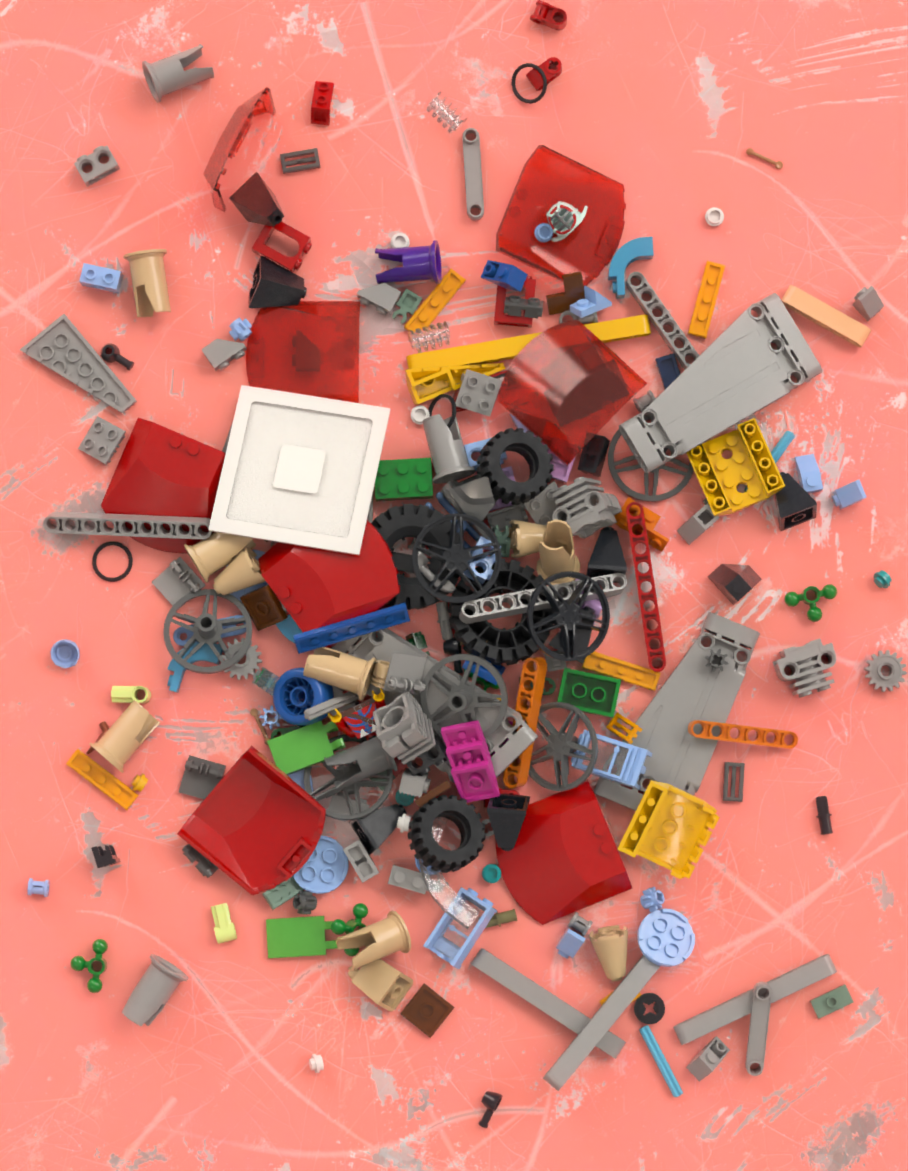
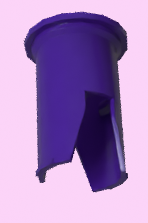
M433 240V243L429 246L375 249V253L381 259L403 262V267H396L376 274L378 284L432 279L436 284L441 283L442 263L437 240Z

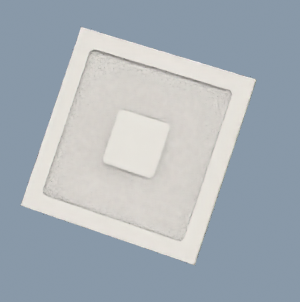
M241 385L208 530L360 555L391 409Z

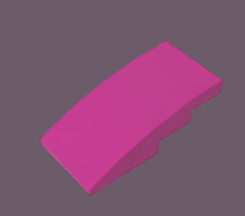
M479 720L442 727L441 734L447 747L446 754L452 767L451 774L460 797L467 800V803L499 797L500 792L494 767Z

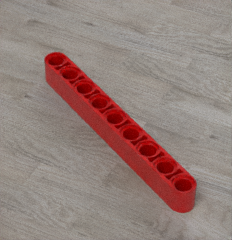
M631 502L626 508L648 662L653 671L660 672L666 666V655L644 509L639 502ZM632 505L639 506L640 514L637 516L631 515L629 508ZM635 524H640L643 527V532L640 535H636L632 531V527ZM638 543L646 546V551L643 554L635 551V546ZM641 562H645L649 566V570L645 573L638 570V565ZM645 581L650 582L652 585L651 590L644 592L641 589V583ZM648 600L653 601L654 609L647 611L643 606L644 602ZM648 620H655L658 624L657 628L654 630L648 629L646 625ZM651 639H658L660 646L656 649L651 648L649 645ZM654 658H661L663 665L659 668L654 667L652 664Z

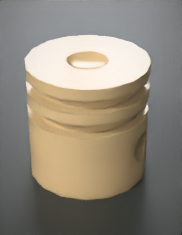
M376 660L370 684L378 688H384L390 662Z

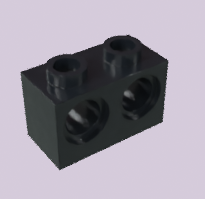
M439 734L434 736L436 743L434 747L438 749V756H434L430 749L417 756L422 759V766L417 765L415 759L406 763L413 776L418 773L422 776L431 770L429 766L434 763L438 766L447 761L445 758L447 756L446 746Z

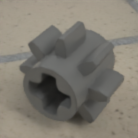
M718 649L717 653L710 650L711 656H705V659L709 660L706 667L711 665L713 667L712 672H715L718 667L723 671L722 665L729 664L724 660L727 654H720L721 649ZM714 655L716 657H721L722 659L719 661V666L717 664H712V661L714 660Z
M299 891V895L294 897L293 906L295 909H298L297 913L311 914V910L316 908L317 899L315 896H312V892Z

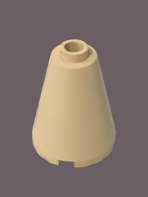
M511 520L512 528H509L508 535L511 539L510 549H513L514 553L511 554V557L519 558L539 552V544L541 541L543 542L546 525Z
M251 548L244 549L214 579L215 584H213V587L218 594L221 593L225 596L265 582L261 575L259 562L255 558L257 555Z
M619 925L599 928L596 934H593V931L590 932V941L606 977L611 979V981L622 980L623 976L626 975L627 927L623 926V929H620Z

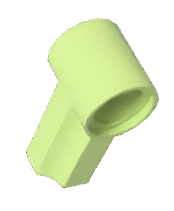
M112 686L111 699L115 703H132L135 700L138 703L145 704L151 699V692L147 687ZM140 690H144L146 694L142 700L137 698V693Z
M223 903L211 906L217 943L236 940L237 934L234 923L231 921L228 904Z

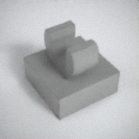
M559 650L553 651L555 653L564 655V653H562ZM545 654L548 672L567 668L566 661L557 660Z

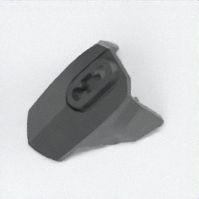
M477 474L457 484L451 480L448 481L442 489L457 512L470 515L483 522V519L496 503L489 478H480L481 474ZM468 522L479 536L490 540L481 528Z

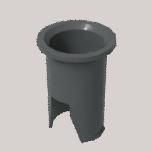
M377 736L324 758L327 766L357 762L358 767L351 769L334 782L337 791L388 769L398 771L394 758L383 749L382 742Z

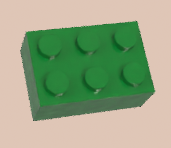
M431 458L380 460L375 481L376 502L433 498Z
M564 668L557 702L574 705L584 713L614 718L621 679Z

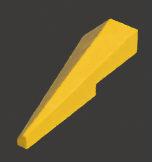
M503 363L416 368L406 369L405 375L413 403L418 405L441 394L460 388L462 384L461 376L463 373L465 374L466 369L489 376L504 370L505 366Z

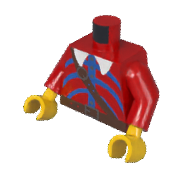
M380 688L381 692L377 695L372 690V698L341 713L335 708L336 715L331 716L328 713V717L342 733L350 738L357 737V739L365 736L367 741L375 738L377 734L373 712L380 707L386 706L383 689Z

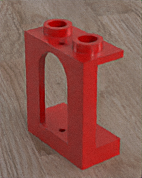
M281 221L274 227L267 225L263 227L252 247V251L294 272V270H299L303 262L301 260L303 254H307L311 249V238ZM274 229L298 242L300 249L295 256L287 257L266 246Z
M527 276L524 282L525 299L535 298L536 279H532V276ZM497 285L494 324L532 328L533 318L525 317V310L521 317L504 314L507 289Z

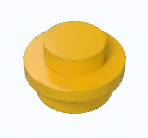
M142 773L140 776L137 774L131 782L133 785L132 790H138L139 792L143 790L148 782L145 774Z

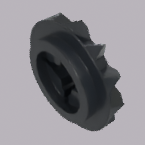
M645 993L637 998L634 1004V1012L641 1022L654 1024L664 1016L665 1004L658 995ZM643 1003L648 1005L652 1003L656 1014L648 1012L643 1015L646 1011Z

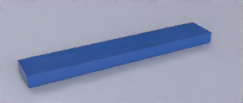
M402 603L293 635L298 654L409 622L410 618L406 604Z

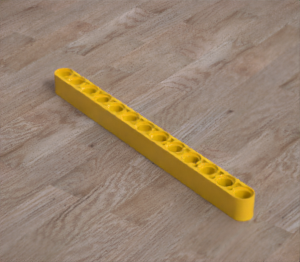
M638 315L406 356L408 369L486 364L568 350L570 348L650 335L651 329L648 315Z

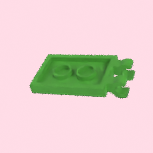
M318 721L267 741L276 766L286 775L324 762L325 757H330L334 755V751L346 747L343 738L337 739L332 743L329 742L327 734L339 730L332 721L326 725H323L322 721Z
M324 916L266 919L268 958L326 955V949L337 948L336 940L326 941L325 929H331L333 921H325Z

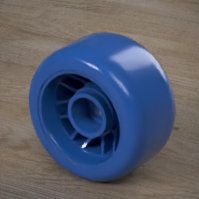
M293 668L286 671L277 680L273 690V703L277 713L284 721L297 726H307L325 719L328 713L312 720L305 719L304 711L334 698L333 687L314 678L303 676L304 668Z

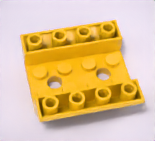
M755 418L738 424L737 429L702 443L686 452L714 516L733 514L770 498L785 487ZM729 450L733 455L731 458L725 459L721 455L722 452ZM739 484H745L748 489L746 492L740 493L736 488Z

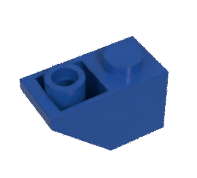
M488 260L481 278L506 289L521 292L528 274L514 265Z

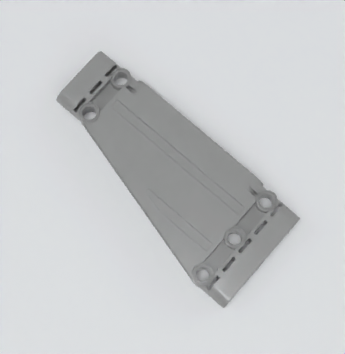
M773 293L746 309L643 412L620 424L619 430L643 471L649 473L782 398L791 390L822 373V368L782 300L776 293ZM751 310L756 311L758 317H754L751 314ZM771 343H775L777 345V350H774L771 347ZM791 375L796 377L797 383L791 380ZM644 415H648L651 418V423L644 420ZM664 448H668L671 451V456H667L664 453Z
M708 612L699 637L635 723L643 730L641 732L637 731L636 734L638 736L636 739L634 737L631 739L633 743L630 745L647 749L652 753V757L646 756L644 762L646 772L645 774L640 773L637 784L641 786L639 791L645 793L646 789L642 783L645 779L670 784L693 796L697 793L718 740L693 737L688 732V725L693 720L726 723L746 674V667L760 633L758 631ZM702 637H708L711 640L709 647L702 646ZM718 649H721L720 654H727L724 660L729 664L722 665L723 671L718 667L715 672H712L713 667L711 665L706 667L709 660L705 659V656H711L710 650L717 653ZM740 651L746 654L744 662L738 661L736 657ZM714 655V660L712 661V664H717L719 666V661L722 659L721 657H716ZM699 723L694 725V733H701L702 726ZM717 725L711 730L713 736L720 734V728ZM621 747L614 762V765L617 767V772L614 775L620 776L629 751ZM614 752L603 766L602 771L607 772V766L611 763ZM599 777L593 791L596 795L635 811L643 797V794L638 793V789H629L621 786L620 783Z
M388 628L378 630L382 633V640L376 637L377 631L338 642L331 648L367 661L376 658V660L390 662L392 653L427 657L421 679L422 683L428 671L439 662ZM445 665L437 670V672L456 685H460L462 676ZM436 674L433 675L440 682H442L448 689L451 690L453 688ZM430 680L427 689V706L432 715L440 706L448 701L449 697ZM370 684L367 694L372 698V690H374L376 695L380 694L381 690ZM475 685V692L487 693ZM383 690L386 705H389L396 697L403 694L401 692ZM418 693V695L411 694L421 706V693ZM479 697V702H501L496 698ZM448 706L435 716L433 720L437 721L452 710ZM501 706L474 708L476 720H479L483 732L488 730L496 721ZM509 706L501 725L494 733L485 738L489 746L490 755L494 751L496 752L491 757L496 778L538 738V735L523 721L521 714ZM457 712L437 725L442 728L461 724L463 721L460 713ZM468 713L467 715H468L469 721L471 722V721H472L471 713ZM509 717H513L515 719V726L509 723ZM522 725L523 727L516 732V730ZM433 729V733H434V736H435V735H437L438 733ZM439 735L443 743L445 744L443 737ZM435 747L431 748L432 754L438 756V749ZM446 756L447 761L436 767L442 772H446L450 781L455 783L451 774L452 767Z

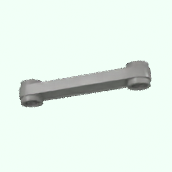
M467 128L462 136L467 215L471 220L477 221L484 215L480 137L476 129ZM473 133L476 138L469 141L466 139V135ZM472 208H479L481 213L479 215H472L470 211Z
M763 981L756 983L753 989L745 1061L747 1072L753 1076L760 1075L764 1068L772 995L769 984ZM767 988L765 994H758L759 989ZM751 1064H759L756 1069H750Z

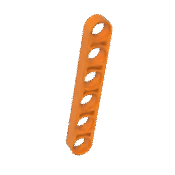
M693 720L688 725L689 734L697 738L789 749L794 748L798 744V736L792 731L703 720ZM697 723L702 726V731L699 734H695L693 731V727ZM717 725L720 728V734L713 736L711 730ZM732 728H737L739 732L735 739L730 736ZM751 730H755L757 733V737L753 741H750L748 738V733ZM769 732L775 735L772 743H768L766 740V735ZM788 734L793 737V742L790 745H786L784 742V738Z

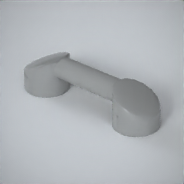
M418 551L420 572L431 582L435 575L425 566L429 560L422 552ZM437 579L434 586L437 588L441 581ZM448 581L440 590L452 593L456 590V587Z

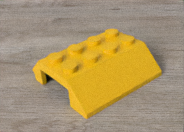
M651 780L617 850L634 858L636 854L671 870L670 875L679 879L684 877L690 879L695 869L692 862L698 863L704 850L700 845L706 846L712 834L708 829H714L720 817L716 815L717 810L704 800L670 784Z

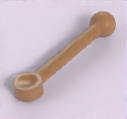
M748 148L746 151L748 155H754L775 165L777 169L783 167L781 161L771 160L754 152L752 148Z
M252 709L250 711V714L255 717L257 724L265 738V744L268 745L267 741L270 740V738H268V735L258 717V710Z

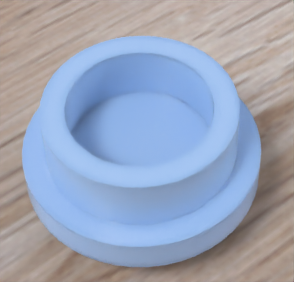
M541 223L535 228V238L540 242H548L553 237V229L549 224Z

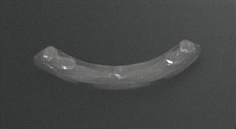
M438 817L433 822L432 833L438 844L449 820L447 818ZM419 858L423 880L435 902L445 913L466 929L470 928L480 912L453 891L448 882L445 881L441 870L436 872L431 870L432 866L430 865L425 867L422 865L423 860Z

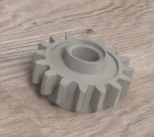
M235 638L234 644L227 642L229 646L228 653L231 658L239 652L245 638H242L241 642H238ZM252 640L245 654V663H237L224 671L225 673L230 671L231 678L237 675L238 680L241 679V676H244L247 680L248 674L255 676L254 670H260L257 664L262 663V660L258 659V656L262 655V653L256 652L257 645L251 646ZM220 655L225 662L228 661L225 655Z
M880 650L878 651V656L875 654L871 655L873 660L866 661L869 666L864 668L865 671H868V674L864 677L870 679L868 684H874L875 690L880 687L881 692H885L886 688L889 691H893V686L899 688L898 682L905 681L902 675H906L907 672L903 671L902 668L906 667V664L900 663L903 658L897 659L896 652L890 655L889 650H886L885 654ZM882 666L889 668L890 673L888 676L882 675Z

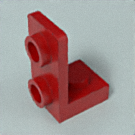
M315 82L311 104V124L330 125L334 83Z

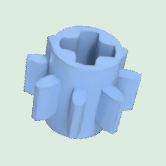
M239 317L229 326L231 328L229 333L235 341L238 338L244 341L252 334L250 330L252 325L246 318L242 321Z
M271 705L268 711L263 708L265 714L264 716H259V718L265 720L262 726L269 724L270 730L273 729L275 724L280 727L278 721L279 719L282 720L277 711H274L273 705ZM269 713L276 714L275 722L267 721Z
M652 887L642 891L644 895L641 896L640 902L643 908H649L650 912L662 908L661 904L664 903L665 898L660 890Z

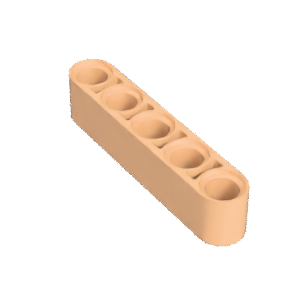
M793 285L788 287L782 298V302L787 308L857 347L863 346L871 332L867 326Z

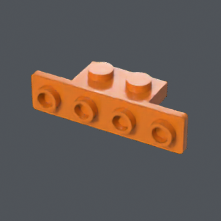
M629 497L621 508L622 512L614 515L617 521L615 524L628 532L626 508L631 502H636ZM632 505L629 508L630 514L633 516L639 515L640 507ZM643 506L649 545L662 552L669 539L653 530L661 516ZM635 524L632 527V531L634 534L640 535L643 532V527L640 524Z

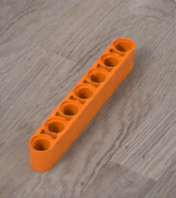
M542 657L528 658L524 661L515 711L521 714L523 721L525 719L527 725L535 733L547 671V662ZM534 662L537 665L536 670L534 669ZM531 681L533 682V689L530 686ZM513 719V726H515L516 721ZM521 725V726L516 730V732L519 731L523 726ZM534 742L518 756L520 764L516 758L505 769L503 782L506 787L513 789L522 787L527 783Z

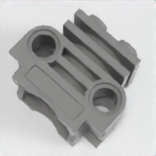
M582 476L576 478L574 483L569 486L563 485L559 487L558 491L552 494L554 498H559L555 503L562 505L554 510L552 519L567 522L571 527L572 537L577 535L585 539L593 535L598 529L617 523L614 515L622 512L618 499L613 494L604 493V488L598 487L602 485L599 480Z
M820 638L810 641L801 647L784 649L779 652L781 659L772 662L776 675L781 681L786 682L796 679V683L790 685V688L798 686L799 689L792 692L793 696L798 694L799 698L812 694L811 690L817 689V692L831 688L830 684L835 683L834 679L828 681L825 679L832 675L831 672L825 674L823 670L834 666L836 663L835 650L832 643L822 645ZM822 655L828 658L827 664L822 663ZM785 666L791 669L790 676L785 674Z
M408 691L396 697L389 705L380 707L373 712L376 734L382 742L383 749L392 758L397 757L399 760L401 759L403 764L414 760L417 756L436 745L431 720L427 719L425 713L423 714L420 704Z

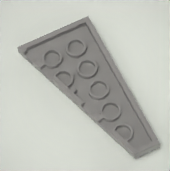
M65 314L20 349L23 353L122 414L137 402Z

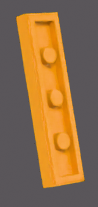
M711 261L706 262L688 330L689 335L707 338L726 265Z
M451 268L443 277L441 283L435 287L405 324L404 329L419 340L465 283L466 279Z
M595 651L585 658L582 665L584 669L621 679V681L652 691L656 690L661 674L660 672H655L651 669Z
M77 749L66 763L127 811L139 796L80 749Z

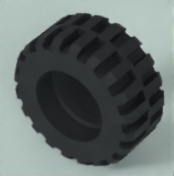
M509 428L504 432L497 433L481 449V455L477 458V464H480L476 468L477 474H481L480 478H489L493 497L496 501L500 498L504 504L509 502L512 505H519L521 502L523 504L527 503L545 490L548 486L547 483L551 481L552 474L550 473L554 470V465L550 464L553 460L552 454H548L547 450L549 447L547 444L543 445L541 443L543 440L541 437L533 436L534 432L528 430L525 433L523 428H517L516 430ZM503 452H517L526 459L530 469L527 481L516 482L504 474L500 465V457Z
M442 795L429 800L412 816L413 820L409 822L408 827L411 829L408 833V839L412 840L409 846L411 850H415L416 854L414 856L416 859L421 858L423 860L422 865L425 867L430 865L432 866L431 870L436 872L441 870L442 873H448L451 870L454 872L465 867L477 858L478 853L483 849L484 845L482 842L485 840L486 834L482 833L485 829V824L480 822L482 816L480 813L476 814L474 811L476 807L473 804L467 805V800L464 798L457 800V796L450 795L448 798L446 795ZM436 818H447L456 824L461 834V843L458 849L454 851L444 849L435 841L432 825Z

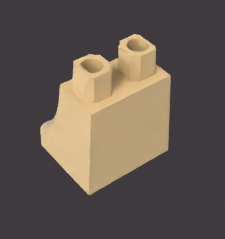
M382 959L366 964L360 970L357 968L354 971L348 972L353 984L377 1005L390 1012L398 1007L413 985V979Z

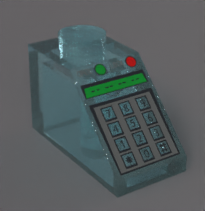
M262 667L261 670L256 671L252 683L273 696L274 687L280 677Z

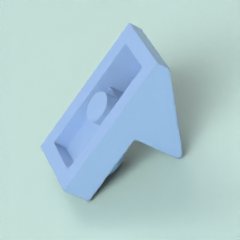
M584 286L585 299H580L576 303L571 304L570 312L583 318L612 306V302L595 290Z

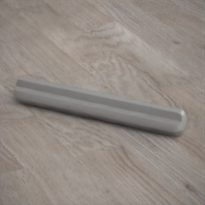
M352 692L344 693L306 709L304 717L308 720L315 719L334 711L335 708L338 709L359 700V697Z

